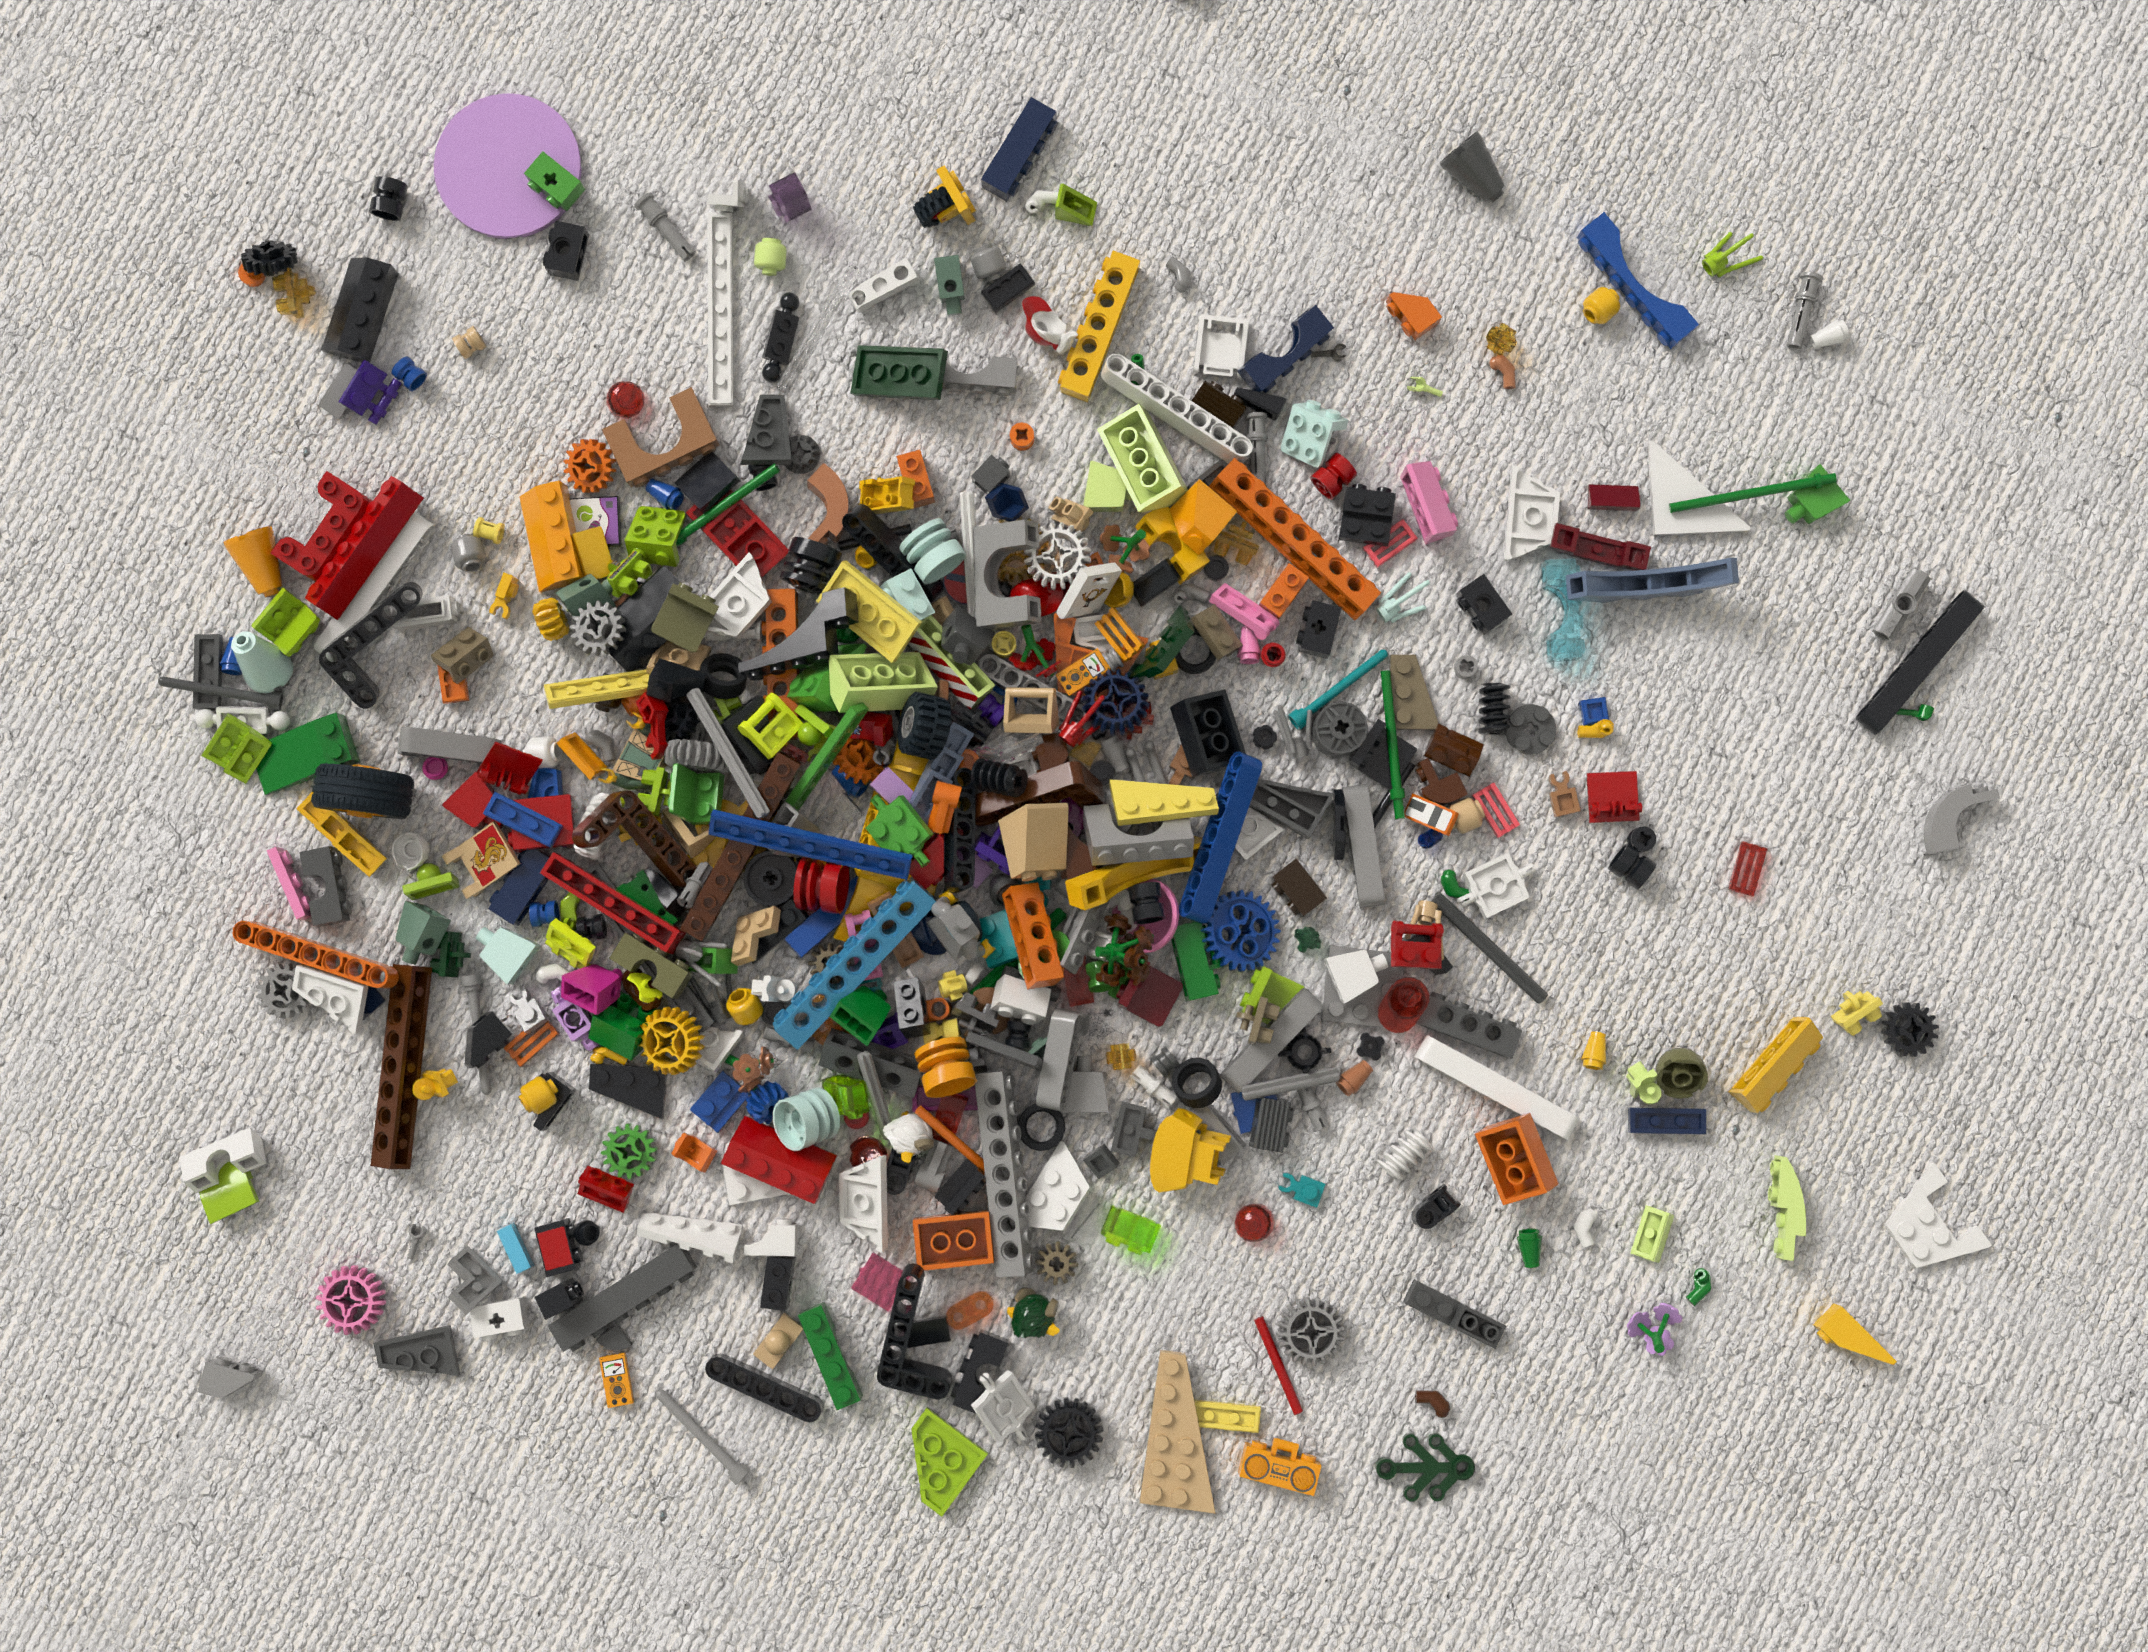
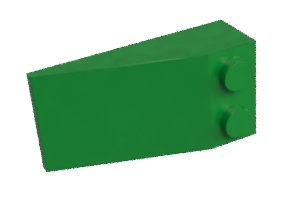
M336 712L269 739L272 744L256 770L264 794L269 795L314 779L316 777V768L322 763L352 766L361 762L346 717Z

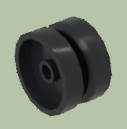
M771 851L755 855L748 862L743 873V884L747 894L755 902L762 905L782 907L791 898H794V880L798 865L790 857L775 855ZM773 875L778 877V880L774 881V885L770 883V877Z

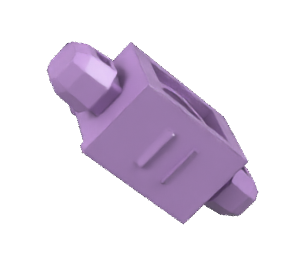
M561 987L551 992L555 1004L558 1003L559 1006L552 1009L571 1041L575 1042L582 1039L581 1044L588 1051L598 1047V1043L588 1039L592 1022L589 1012L561 998ZM571 1012H577L580 1015V1026H574L570 1022Z

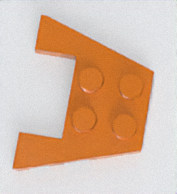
M1054 613L1056 662L1061 660V663L1056 665L1058 674L1093 650L1070 644L1076 618L1060 619L1057 613ZM1126 634L1127 641L1134 648L1136 646L1135 643ZM1138 636L1143 644L1146 645L1149 638ZM1123 645L1124 651L1128 653V650ZM1143 648L1127 662L1119 657L1124 666H1118L1116 671L1120 669L1121 675L1125 676V673L1129 671ZM1110 669V671L1112 672V675H1116V671L1113 672V671ZM1057 678L1058 691L1067 694ZM1089 684L1085 685L1084 687L1078 690L1082 691V696L1086 695L1084 693V688L1090 687ZM1108 688L1100 692L1096 697L1095 701H1097L1101 695L1107 696L1109 693ZM1078 691L1074 692L1071 695L1076 696Z

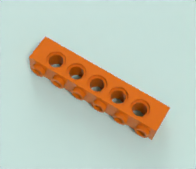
M767 589L772 603L765 610L766 621H762V636H766V646H762V654L776 646L774 645L776 636L785 635L787 638L799 627L798 592L796 589ZM783 610L786 612L784 620L775 621L773 618L775 612ZM800 669L786 670L781 675L770 674L764 676L763 685H767V695L763 696L764 701L770 693L776 694L775 689L779 684H786L787 692L778 697L801 720V717L794 711L798 704L787 697L790 691V684L800 673ZM774 708L768 713L769 722L776 716L777 711ZM798 731L790 740H799Z

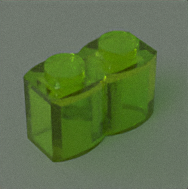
M834 1075L821 1080L822 1089L826 1090L833 1097L838 1107L839 1115L848 1116V1119H859L863 1117L864 1113L869 1112L867 1088L864 1080L850 1079V1077L844 1075Z
M1111 1205L1101 1234L1107 1237L1105 1242L1117 1247L1121 1243L1128 1245L1127 1250L1142 1255L1143 1251L1151 1253L1161 1224Z

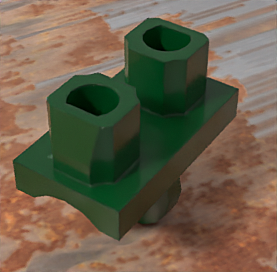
M445 932L437 948L440 949V959L432 958L430 961V967H433L432 972L437 973L438 976L458 978L459 967L463 968L464 958H471V953H464L465 943L461 942L462 933Z

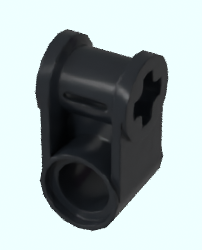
M892 1147L887 1163L888 1194L897 1195L905 1190L917 1154L911 1158L910 1163H906L897 1158V1156L901 1157V1154L897 1153V1150H894ZM892 1176H897L901 1179L902 1186L897 1191L891 1190L888 1186V1181Z
M1445 1184L1436 1188L1423 1202L1414 1208L1411 1218L1416 1226L1431 1229L1461 1205L1459 1201H1455L1449 1194ZM1423 1210H1427L1430 1213V1220L1426 1224H1422L1419 1220V1215Z

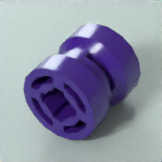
M991 693L988 694L978 707L983 710L980 717H986L989 723L996 728L1004 719V704L997 702L996 697Z

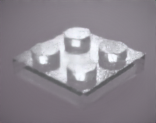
M1011 733L975 750L979 758L994 762L1000 761L1003 764L1015 760V756L1020 753L1028 754L1034 752L1036 746L1043 744L1044 741L1041 733Z

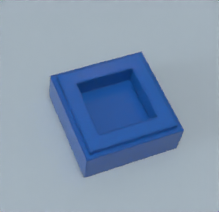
M1606 697L1579 701L1583 725H1592L1602 719L1609 720Z

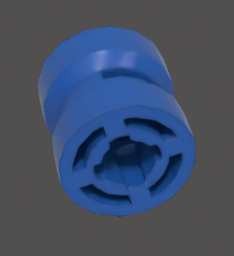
M408 356L400 359L394 365L391 372L397 380L404 382V386L409 391L418 389L427 378V373L422 368H417L415 362Z
M557 900L548 901L546 904H541L540 902L530 903L529 917L532 927H541L546 923L550 924L555 918L560 921Z

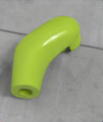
M569 892L560 903L561 922L568 924L573 931H576L577 905L581 899Z

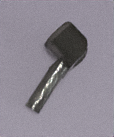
M1337 344L1332 350L1312 351L1311 358L1331 357L1334 361H1341L1347 355H1338L1336 350H1343L1346 348V345Z

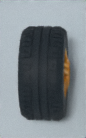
M322 763L316 768V777L313 783L315 785L312 790L314 793L311 798L316 808L347 813L346 815L362 818L406 819L410 814L414 781L409 775L364 765L350 766Z

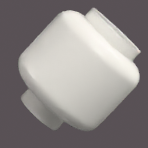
M552 736L531 738L523 750L524 753L543 759L539 768H554L563 757V750L557 745V740Z

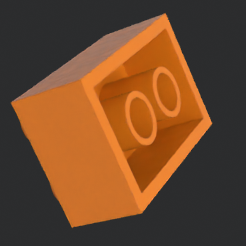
M1531 1113L1488 1125L1475 1133L1503 1205L1547 1193L1559 1184Z
M989 1210L961 1212L960 1214L953 1213V1215L923 1216L913 1219L917 1264L924 1271L995 1262Z

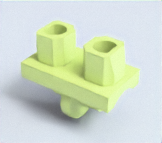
M1641 1061L1627 1069L1628 1074L1626 1078L1631 1084L1629 1092L1631 1096L1636 1098L1639 1094L1640 1099L1644 1103H1657L1661 1098V1089L1656 1084L1658 1075L1655 1070L1647 1071Z

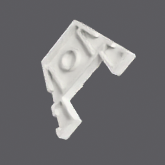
M1932 1162L1927 1165L1926 1171L1919 1180H1916L1912 1190L1905 1199H1902L1884 1224L1914 1268L1992 1246L1979 1226L1972 1227L1955 1239L1927 1199L1928 1195L1948 1182L1936 1164Z

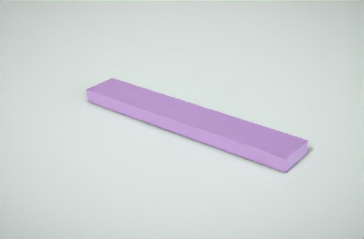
M886 767L870 784L888 804H891L900 795H904L910 801L913 791L889 767ZM944 833V851H945V833ZM957 850V857L962 861L963 855ZM975 853V880L972 886L977 889L993 870Z

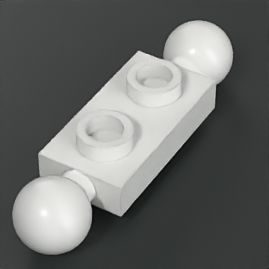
M218 706L216 707V714L209 709H202L195 716V721L199 727L208 729L217 724L218 729L227 713L251 726L260 734L269 733L270 726L277 731L286 730L291 723L289 715L283 711H277L269 716L268 707Z

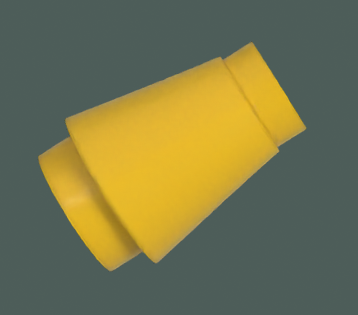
M1591 1032L1581 1057L1583 1067L1592 1070H1603V1065L1606 1064V1034Z

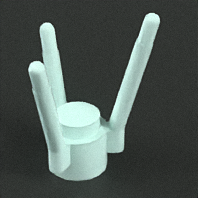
M1408 572L1384 597L1378 600L1379 604L1375 606V609L1385 623L1389 620L1394 623L1401 618L1425 610L1426 606L1422 605L1398 613L1401 610L1399 605L1429 585L1430 581H1424L1397 600L1394 598L1390 599L1411 577L1412 574Z

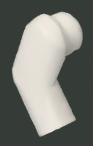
M1034 192L1025 203L1026 210L1034 214L1046 203L1056 204L1058 192Z
M1593 1209L1581 1211L1574 1223L1575 1232L1583 1248L1594 1244V1240L1589 1232L1593 1222L1597 1219V1214Z

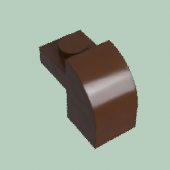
M1429 758L1416 764L1418 768L1415 770L1420 783L1424 782L1426 787L1418 790L1421 797L1439 805H1446L1468 795L1457 772L1439 780Z

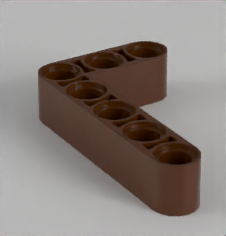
M1067 762L1028 776L1027 787L1019 797L1015 798L986 791L976 794L975 825L986 826L996 823L1026 804L1054 803L1068 797L1082 809L1083 806L1106 804L1103 785L1081 762Z
M629 790L611 793L572 833V841L577 847H597L619 825H622L667 880L678 889H684L687 885L683 878L684 873L686 872L688 878L692 877L697 868L638 796ZM621 797L625 801L624 808H622L620 805ZM604 814H606L608 818V822L606 825L604 824L602 819ZM637 816L641 820V824L639 827L636 824ZM586 831H588L591 836L589 842L585 839ZM653 835H655L657 840L656 845L652 843ZM669 853H670L671 856H672V863H671V864H669V862H668V855H669Z

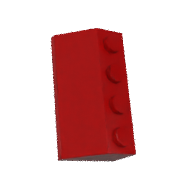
M744 1116L728 1145L721 1164L816 1204L838 1155L815 1145L802 1150L792 1151L786 1148L780 1141L775 1128L764 1123L759 1124L754 1119Z

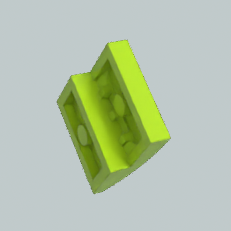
M227 713L201 756L223 767L224 773L246 784L272 743L251 726Z
M230 1161L225 1163L219 1171V1184L199 1192L210 1224L216 1223L260 1202L250 1180L253 1178L251 1172L242 1173Z

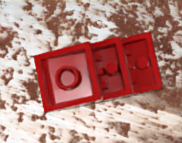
M731 489L728 493H726V494H725L718 502H716L712 507H714V506L717 505L719 502H721L722 500H724L726 497H728L729 495H731V494L733 493V490ZM742 499L700 528L735 566L748 553L752 554L761 577L766 575L788 554L789 549ZM695 504L686 512L693 521L703 514Z

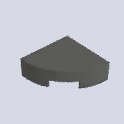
M619 1324L596 1339L600 1345L611 1350H622L632 1345V1342Z

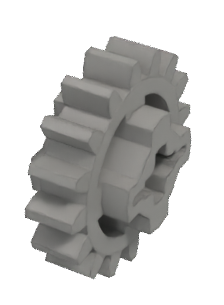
M596 601L594 607L588 602L585 611L579 608L578 610L581 615L579 617L573 616L572 618L576 621V625L570 626V629L576 632L571 635V638L576 642L575 645L579 649H583L586 654L590 655L593 652L596 656L600 655L601 650L609 654L611 646L617 649L618 646L615 642L617 640L623 641L624 638L620 636V632L626 631V628L620 625L625 622V619L619 615L621 612L616 607L613 608L608 602L603 606L600 601ZM586 640H596L597 643H590Z
M276 964V971L273 968H267L268 976L261 975L259 977L263 984L256 985V988L261 990V994L256 995V998L264 1000L260 1005L261 1008L269 1007L267 1014L273 1015L276 1013L277 1018H283L285 1014L287 1017H294V1011L302 1013L301 1006H309L310 1003L301 995L298 997V993L292 990L294 978L286 980L285 977L281 976L282 974H289L294 977L296 967L293 969V964H286L285 967L282 964ZM283 986H287L288 988L285 991L286 995H282V992L284 991ZM283 1001L288 1007L283 1008L276 1005V1003Z

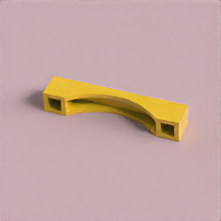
M1194 836L1193 857L1110 864L1066 880L1065 885L1069 905L1082 910H1088L1107 903L1114 895L1135 884L1165 875L1191 871L1202 838Z

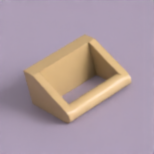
M1006 687L1003 720L1004 732L1053 733L1059 725L1056 689ZM1014 697L1048 698L1047 714H1016Z
M669 808L662 810L664 824L690 858L700 854L717 837L708 835L709 830L694 837L681 818L669 813Z

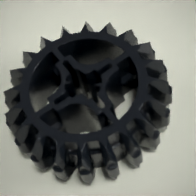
M1064 1397L1063 1406L1060 1405L1058 1399L1054 1400L1056 1409L1047 1405L1045 1409L1049 1415L1040 1413L1039 1418L1044 1423L1036 1422L1035 1425L1037 1429L1043 1430L1035 1433V1438L1043 1439L1037 1443V1447H1047L1042 1455L1047 1457L1052 1453L1053 1455L1050 1459L1052 1464L1056 1462L1057 1458H1060V1467H1064L1065 1460H1070V1468H1074V1460L1078 1459L1081 1466L1084 1465V1455L1089 1460L1093 1459V1455L1089 1451L1090 1449L1094 1452L1099 1451L1098 1445L1094 1442H1103V1437L1096 1435L1104 1431L1103 1426H1095L1101 1422V1417L1096 1416L1092 1418L1096 1409L1091 1408L1087 1412L1088 1402L1084 1401L1082 1406L1079 1407V1399L1076 1397L1073 1400V1405H1069L1068 1397ZM1070 1412L1065 1423L1050 1424L1058 1415ZM1077 1414L1087 1421L1091 1433L1084 1432V1429L1076 1425ZM1072 1421L1073 1432L1076 1435H1072L1066 1444V1433L1063 1432V1429L1067 1430ZM1048 1432L1054 1433V1435L1062 1439L1061 1450L1051 1443ZM1083 1440L1088 1441L1081 1449L1069 1452L1072 1443L1076 1441L1083 1442Z

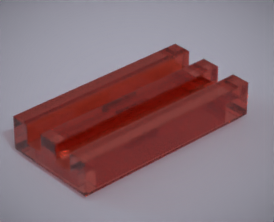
M786 743L779 750L791 758H795L800 763L805 764L809 758V754L790 743Z
M1744 841L1741 842L1728 890L1751 897L1755 895L1768 848L1759 847ZM1746 849H1749L1750 852L1740 887H1737L1736 884ZM1756 852H1759V853H1758V856H1757L1756 863H1755V867H1754V870H1753V874H1752V878H1751V881H1750V885H1749V888H1748V890H1747V889H1746V886H1747V882H1748L1749 875H1750V872H1751V868H1752V865H1753V861H1754V858H1755V854H1756Z

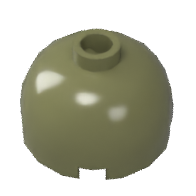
M1673 1048L1668 1050L1659 1058L1656 1064L1657 1085L1669 1097L1677 1099L1692 1097L1693 1092L1699 1089L1701 1092L1708 1082V1072L1704 1061L1700 1055L1691 1049Z

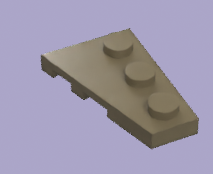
M1390 655L1396 730H1435L1439 723L1416 655Z

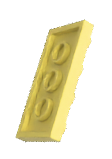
M842 561L822 593L842 587L855 593L857 596L859 623L849 625V628L891 663L896 662L922 624V621L848 561ZM822 593L816 600L818 603L822 599Z

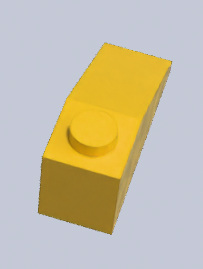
M1834 1303L1813 1324L1819 1330L1816 1333L1817 1336L1826 1344L1831 1342L1839 1347L1892 1365L1897 1362L1838 1304Z

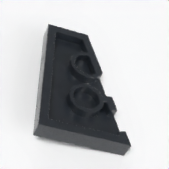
M607 1064L590 1065V1090L664 1119L667 1075L662 1074L661 1070L653 1071V1067Z

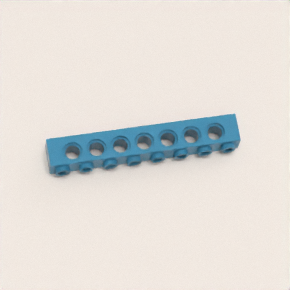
M913 877L908 881L904 880L896 889V894L891 899L884 900L879 906L878 913L873 918L869 917L864 921L859 933L856 936L852 935L846 940L841 952L829 958L821 973L817 972L811 977L809 985L803 992L800 990L794 995L791 1000L792 1003L786 1010L782 1009L776 1014L773 1022L775 1031L798 1050L829 1018L838 1002L852 993L931 910L932 905L936 902L934 896ZM902 903H911V906L908 910H899L900 905ZM885 921H894V924L891 928H882V925ZM875 939L876 943L874 946L869 948L864 946L867 940ZM850 958H859L856 965H847ZM834 976L842 977L841 981L837 984L829 983L830 979ZM817 994H822V995H824V998H823L822 1001H820V1002H813V1001H812V998H813L815 995H817ZM798 1013L807 1014L806 1018L801 1021L794 1019Z

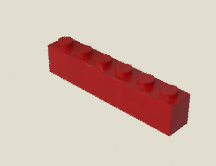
M390 476L382 484L380 492L375 499L368 504L366 512L361 519L353 525L349 536L338 546L337 553L332 560L324 566L320 577L309 587L305 599L338 620L424 497L400 480Z
M553 852L540 872L546 878L666 953L674 954L677 945L686 934V932L561 854Z

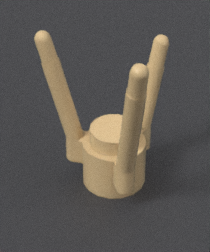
M1418 901V905H1415L1414 915L1410 924L1432 925L1434 920L1435 923H1441L1442 911L1437 910L1438 905L1434 902ZM1406 934L1405 939L1409 940L1411 934ZM1441 938L1442 960H1444L1443 938Z

